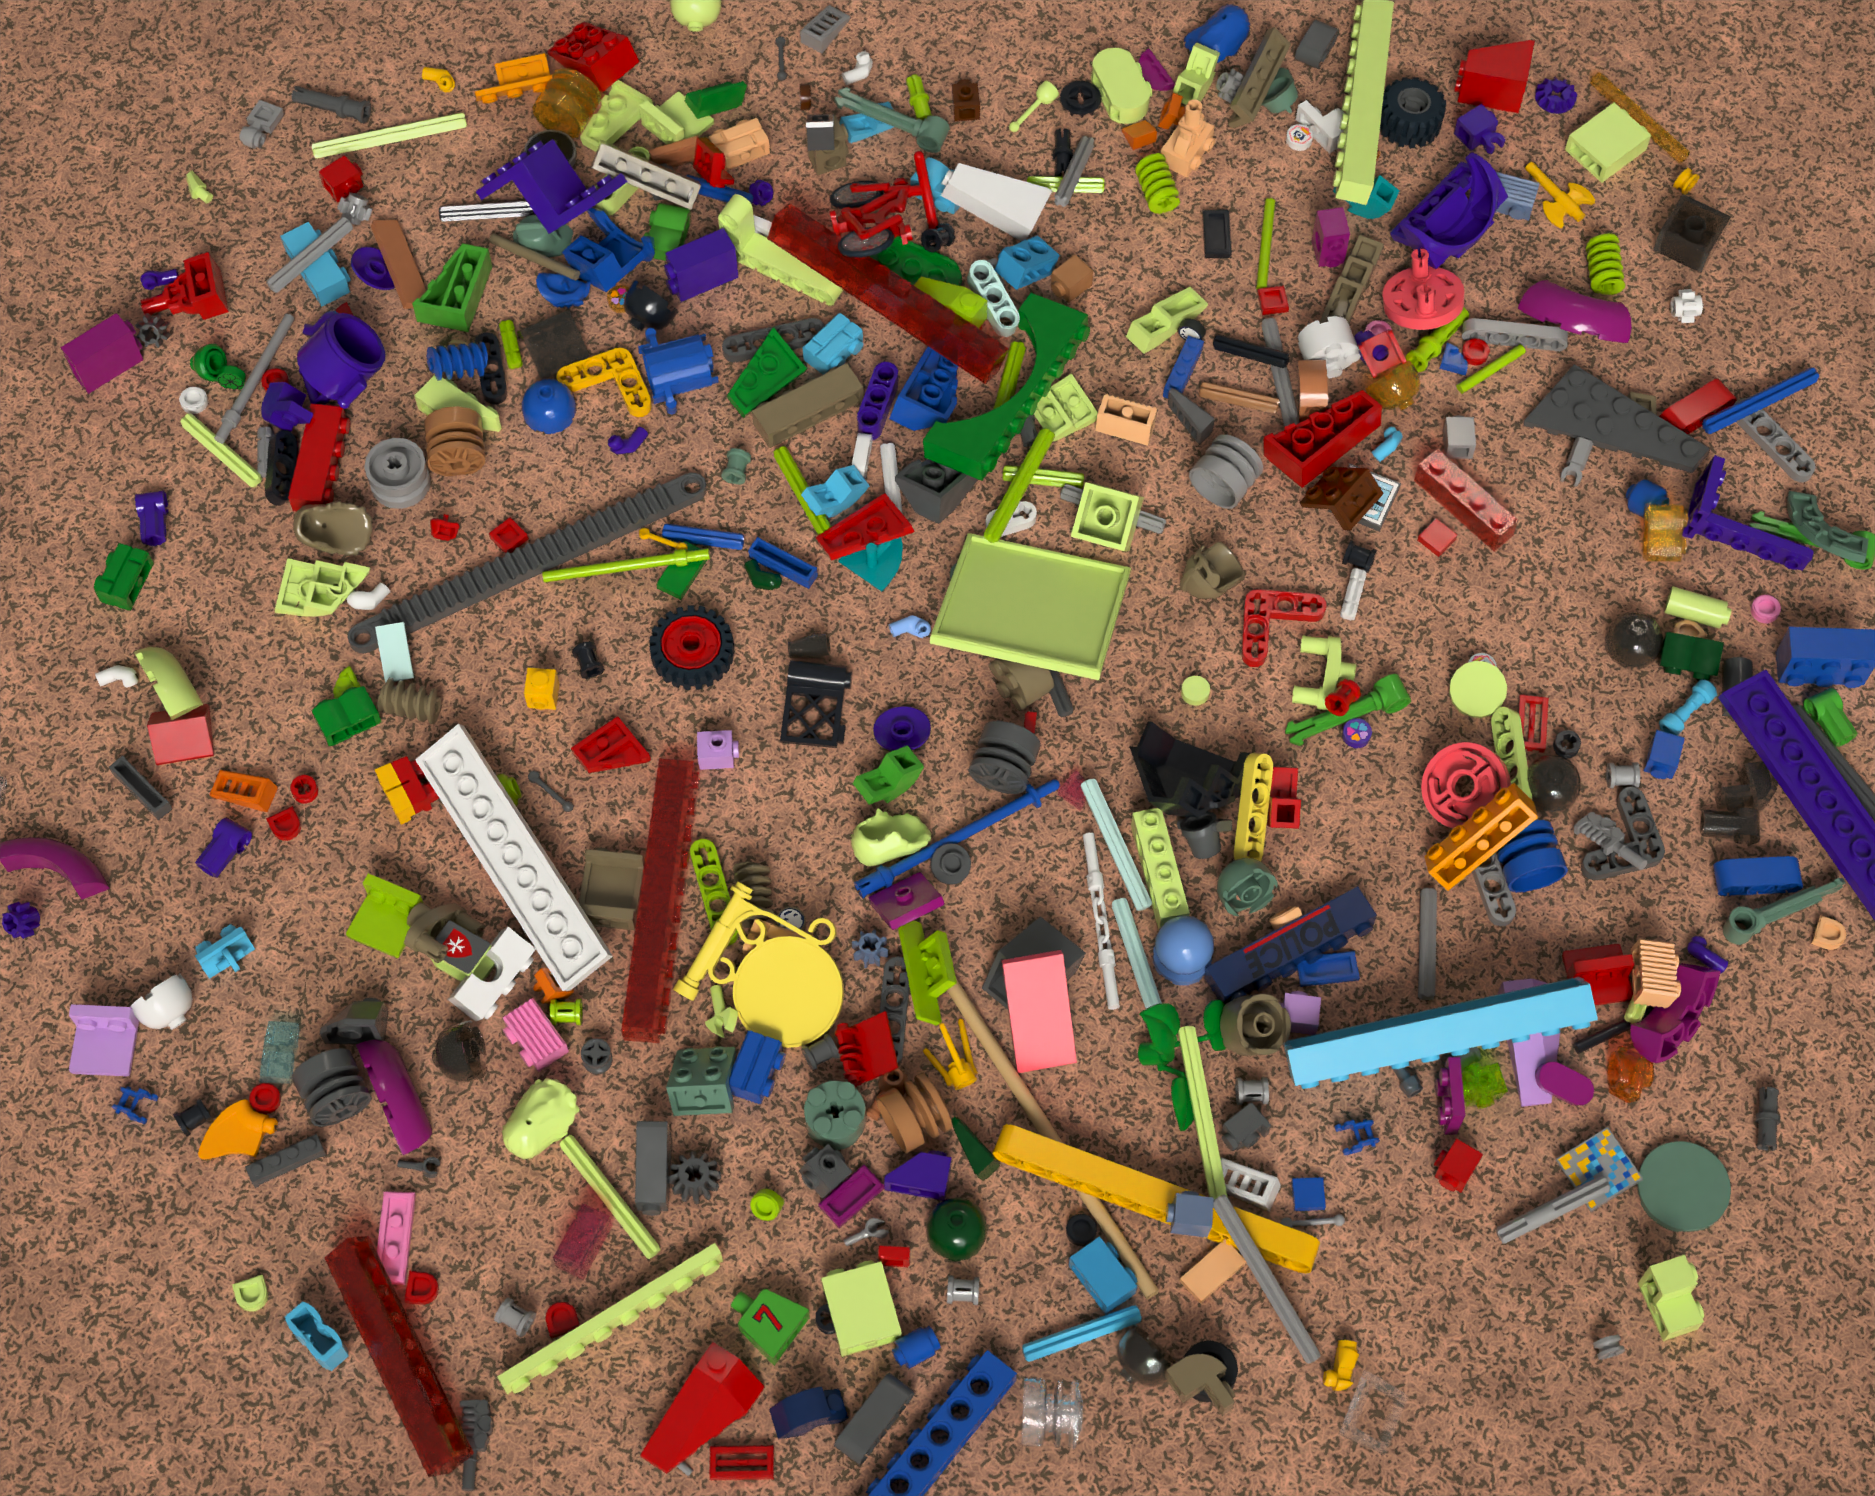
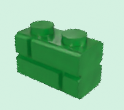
M119 543L115 551H111L108 554L106 569L103 575L97 576L94 583V590L100 602L131 611L154 565L147 551Z

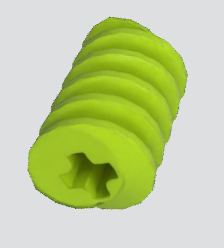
M1154 153L1143 158L1135 167V173L1142 186L1141 189L1148 203V208L1155 214L1174 210L1180 204V199L1177 198L1179 192L1175 188V181L1172 179V173L1169 171L1164 154Z
M1608 233L1595 236L1586 244L1590 286L1592 291L1597 294L1615 295L1625 288L1624 274L1622 272L1623 265L1621 263L1622 257L1619 254L1621 249L1618 245L1620 241L1615 234Z

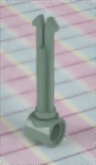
M848 87L838 90V94L843 97H835L834 99L839 109H842L844 106L911 133L912 136L917 138L918 146L924 151L937 153L941 150L950 130L949 124L943 118L928 116L924 121L919 118L914 119L850 93L851 89Z
M1837 878L1833 882L1817 889L1815 886L1809 887L1759 909L1755 908L1752 910L1748 907H1737L1725 921L1723 934L1733 944H1745L1753 935L1760 933L1761 929L1767 924L1823 900L1821 897L1839 891L1846 882L1843 878ZM1735 922L1742 923L1746 930L1738 928Z

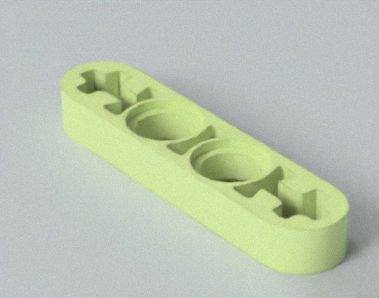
M1499 707L1491 718L1495 753L1502 759L1509 774L1511 769L1517 766V775L1511 780V784L1515 783L1532 800L1520 715L1517 711L1510 708ZM1513 740V749L1506 754V745L1509 741Z

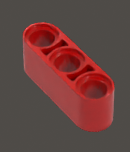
M1717 378L1668 407L1659 417L1686 434H1690L1702 426L1701 423H1703L1704 419L1734 405L1737 398Z

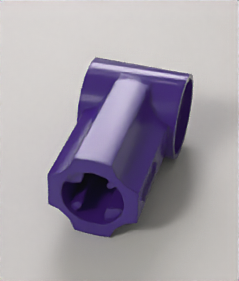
M165 491L135 494L136 510L140 518L142 544L150 546L162 545V543L167 541L165 515H168V509H165V507H168V500Z
M227 817L220 820L216 825L212 841L195 862L197 867L218 878L236 853L241 854L245 850L244 845L248 846L252 839V832Z

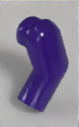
M177 269L162 272L148 270L142 274L140 281L145 289L152 290L155 287L173 283L179 276Z
M637 427L629 438L622 439L618 435H613L608 440L610 451L617 455L634 453L647 438L648 432L642 427Z
M1692 937L1691 942L1687 944L1688 953L1709 968L1721 971L1720 974L1723 973L1728 966V961L1706 948L1707 941L1703 937Z

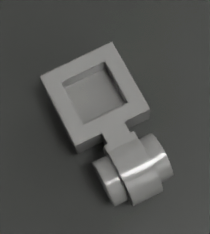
M259 100L247 117V122L250 126H244L240 132V141L245 146L253 149L256 147L262 148L266 140V134L263 131L270 134L273 132L284 116L283 109Z

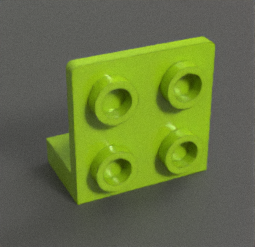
M368 873L363 881L367 896L349 926L346 935L352 940L392 957L399 958L406 946L404 945V940L410 928L407 925V917L414 906L424 902L421 895Z

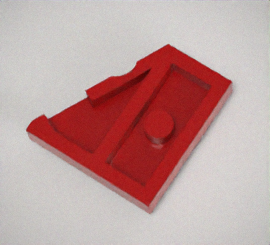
M618 716L571 747L572 754L588 773L651 761L649 753Z

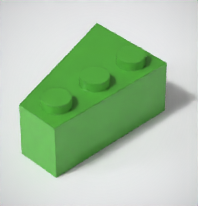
M462 243L443 266L442 273L435 281L432 279L427 285V291L420 299L416 298L412 303L417 322L469 332L492 270L488 248Z

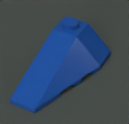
M935 334L899 393L890 415V420L913 431L932 427L936 421L947 423L957 405L956 389L958 386L957 369L959 367L960 345L940 335Z

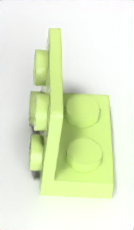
M676 92L660 107L658 105L654 106L647 99L639 105L642 125L666 145L697 135L700 136L714 124V119L711 116L697 119L685 103V96L680 92Z

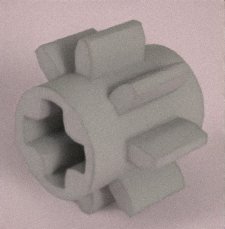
M1231 69L1230 73L1223 72L1216 82V89L1220 91L1217 96L1232 103L1245 75L1234 69Z
M349 193V196L346 198L341 197L337 207L340 213H342L341 218H347L354 225H360L363 220L369 221L373 210L367 205L369 200L356 193Z

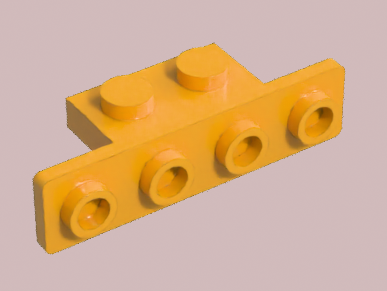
M545 53L494 64L499 86L475 91L476 101L489 104L498 100L497 97L507 95L508 98H517L522 96L524 91L533 90V93L544 92L551 85L558 84L560 88L568 87L574 84L573 81L578 80L577 70L550 75Z

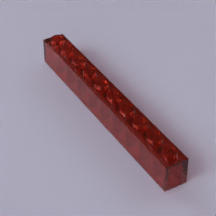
M789 203L775 214L767 237L768 240L984 384H987L999 372L1009 348L872 257H848L841 254L838 250V243L842 237ZM846 242L843 246L848 251H861L849 242Z
M659 758L621 1028L624 1041L660 1043L661 1034H666L668 1017L663 1016L664 1006H670L671 988H667L668 978L674 977L675 960H671L672 950L677 951L679 934L674 933L675 924L681 923L682 905H678L679 896L685 895L686 878H682L683 869H688L689 851H685L686 842H692L693 825H689L690 815L695 816L697 801L696 798H692L693 789H699L700 772L695 771L694 761Z

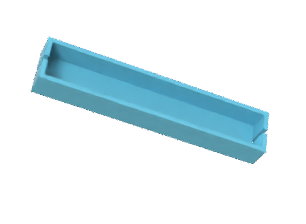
M1581 977L1288 1040L1283 1045L1294 1085H1301L1302 1089L1318 1086L1319 1081L1331 1078V1082L1349 1079V1074L1361 1072L1362 1076L1376 1074L1380 1072V1067L1391 1065V1069L1404 1068L1409 1066V1061L1421 1059L1423 1063L1432 1062L1440 1059L1439 1055L1451 1052L1452 1056L1464 1055L1470 1052L1469 1048L1481 1046L1482 1049H1491L1500 1046L1499 1041L1511 1039L1512 1043L1529 1040L1531 1034L1542 1033V1036H1551L1560 1033V1028L1572 1026L1574 1030L1583 1029L1591 1026L1590 1022L1596 1021L1598 1018L1590 984Z

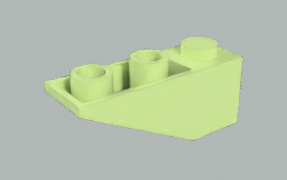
M434 375L414 395L418 409L426 415L445 407H465L476 411L481 416L483 430L499 432L502 429L499 420L500 416L491 406L485 407L479 403L470 392L464 393L452 380L447 378L437 381Z

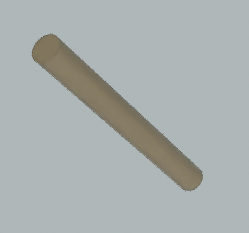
M493 233L489 238L490 243L576 281L580 276L579 270Z

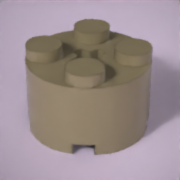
M998 658L989 663L991 672L999 682L996 684L999 694L1004 699L1010 697L1012 703L1019 711L1039 700L1054 688L1053 678L1049 669Z
M1268 994L1242 996L1228 1002L1223 1007L1220 1020V1030L1225 1048L1232 1050L1238 1055L1247 1057L1270 1055L1277 1052L1290 1035L1291 1020L1288 1011L1280 1005L1277 998Z

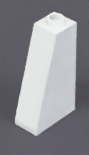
M958 163L954 172L948 170L941 183L945 186L941 194L942 197L1020 241L1028 237L1052 193L1051 189L961 163Z

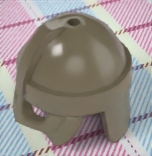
M1223 542L1215 543L1202 553L1205 547L1203 544L1186 561L1183 577L1179 585L1182 591H1187L1193 597L1199 599H1217L1225 594L1227 590L1245 580V573L1239 560Z

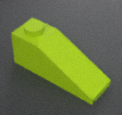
M920 277L906 294L908 300L971 337L987 319L988 300L966 287Z

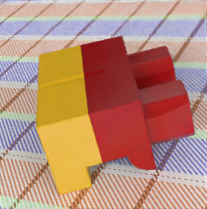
M405 756L374 769L379 783L401 825L410 821L411 816L423 810L426 812L431 810L430 803L439 799L430 782L421 785L419 780L426 776L416 760L410 762L408 757Z

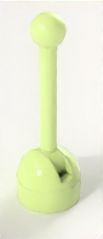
M1044 81L1038 87L1036 92L1037 100L1016 122L1010 123V131L1017 132L1019 125L1041 103L1050 104L1059 96L1057 88L1052 83Z

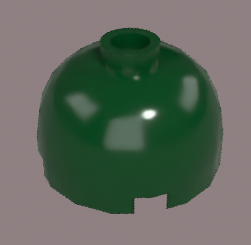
M960 1197L948 1198L938 1203L929 1214L926 1224L927 1241L932 1250L951 1261L968 1260L978 1254L985 1243L988 1232L986 1218L979 1206L968 1199Z

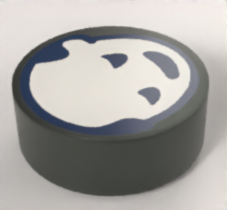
M1184 319L1178 327V334L1184 340L1187 339L1188 335L1203 340L1206 330L1200 322L1194 319Z

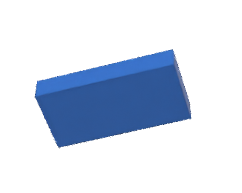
M1355 951L1323 954L1322 958L1313 964H1308L1305 960L1297 965L1300 987L1359 981L1360 979Z

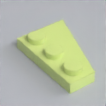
M617 80L611 85L612 89L609 94L604 95L601 100V108L598 113L593 114L581 134L582 144L595 152L601 140L613 144L641 119L639 105L646 99L653 104L652 99Z

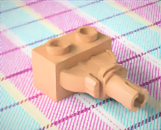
M1195 99L1190 100L1186 104L1184 116L1161 149V154H1164L1169 169L1185 177H1188L1192 170H1198L1205 151L1209 153L1212 150L1216 140L1213 137L1215 126L1204 120V114L1201 113L1202 103Z

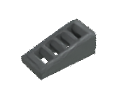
M1172 388L1169 391L1167 405L1195 441L1201 445L1213 433L1214 417L1175 388Z

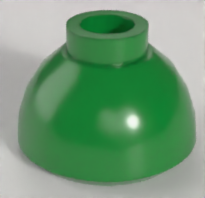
M207 344L200 347L190 359L191 369L202 379L211 382H217L220 368L227 366L225 352L217 344Z

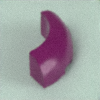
M1549 280L1539 281L1532 285L1525 292L1518 306V310L1542 322L1547 320L1555 324H1561L1560 329L1581 335L1583 331L1598 336L1597 338L1600 340L1628 343L1632 329L1631 316L1627 307L1622 302L1606 301L1585 296L1565 289Z
M23 837L0 842V862L7 872L23 868L51 869L60 873L61 876L73 885L81 900L110 889L98 867L84 854L65 843L41 837Z
M1679 963L1676 970L1677 980L1681 983L1679 997L1668 1008H1658L1656 1006L1640 1022L1631 1024V1039L1634 1048L1643 1058L1653 1063L1664 1062L1678 1053L1677 1047L1683 1041L1689 1042L1701 1025L1698 1018L1704 1006L1709 1008L1712 1003L1721 971L1698 965Z
M369 1040L357 1044V1049L367 1069L380 1104L387 1102V1105L382 1108L402 1155L419 1148L432 1135V1127L400 1053L393 1045L386 1041Z

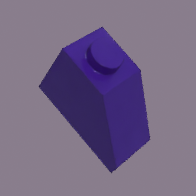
M931 1150L929 1153H919L885 1176V1191L944 1201L952 1167V1157H947L944 1152Z

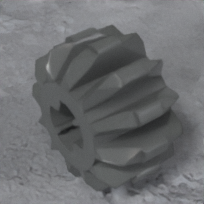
M692 1150L690 1153L691 1159L687 1160L685 1156L680 1155L679 1161L681 1165H671V1171L674 1174L669 1176V1183L674 1185L672 1188L674 1195L682 1193L681 1199L683 1202H687L693 1196L694 1204L698 1205L700 1202L699 1196L703 1195L706 1200H710L711 1194L709 1190H719V1184L716 1181L721 1179V1172L716 1170L718 1164L715 1160L708 1162L709 1157L707 1153H703L698 1159L696 1152ZM694 1173H699L701 1179L697 1180L695 1178V1182H692L689 1176L692 1174L695 1177Z

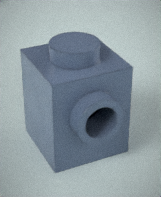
M1184 1191L1181 1194L1176 1193L1173 1202L1168 1203L1166 1209V1222H1171L1170 1233L1207 1238L1212 1228L1214 1197L1199 1196L1197 1192Z

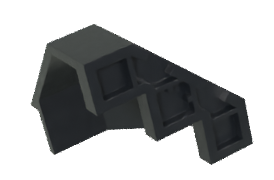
M1151 721L1147 722L1138 746H1129L1148 801L1167 815L1198 818L1205 815L1211 809L1221 808L1234 802L1241 795L1244 763L1250 753L1240 752L1237 761H1232L1179 741Z

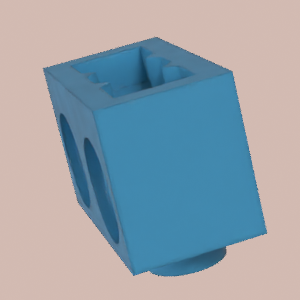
M1035 236L1002 249L998 255L999 260L994 270L1017 290L1050 276L1060 255L1039 236Z

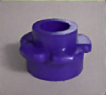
M756 180L755 183L750 185L749 193L753 195V204L764 206L772 200L773 188L768 182Z

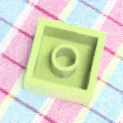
M1085 482L1071 537L1121 551H1129L1144 497Z

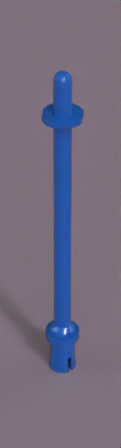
M1056 779L1050 780L1036 789L1031 784H1028L1025 789L1026 794L890 867H883L882 865L876 867L875 872L854 882L856 890H860L859 895L863 899L884 886L888 888L892 886L894 877L930 859L938 847L950 843L958 844L1030 804H1033L1036 808L1041 807L1040 799L1058 790L1060 787L1059 781Z

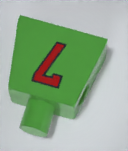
M763 1289L755 1300L741 1291L731 1304L733 1309L743 1315L738 1322L739 1331L774 1366L810 1319L807 1308L767 1289Z

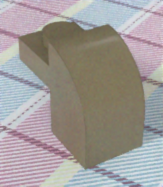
M1193 1354L1183 1358L1166 1370L1165 1379L1182 1403H1185L1204 1390L1222 1416L1234 1407V1391L1225 1380L1223 1382L1219 1380L1225 1376L1227 1368L1218 1359L1206 1354Z

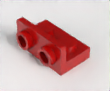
M697 137L693 168L712 187L724 188L725 185H734L735 179L724 170L726 164L724 153L708 138Z

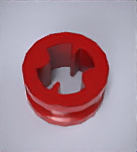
M297 776L290 786L294 799L299 803H310L318 796V786L311 776ZM308 784L310 792L305 791L306 794H301L298 788L300 786L304 788L303 785Z

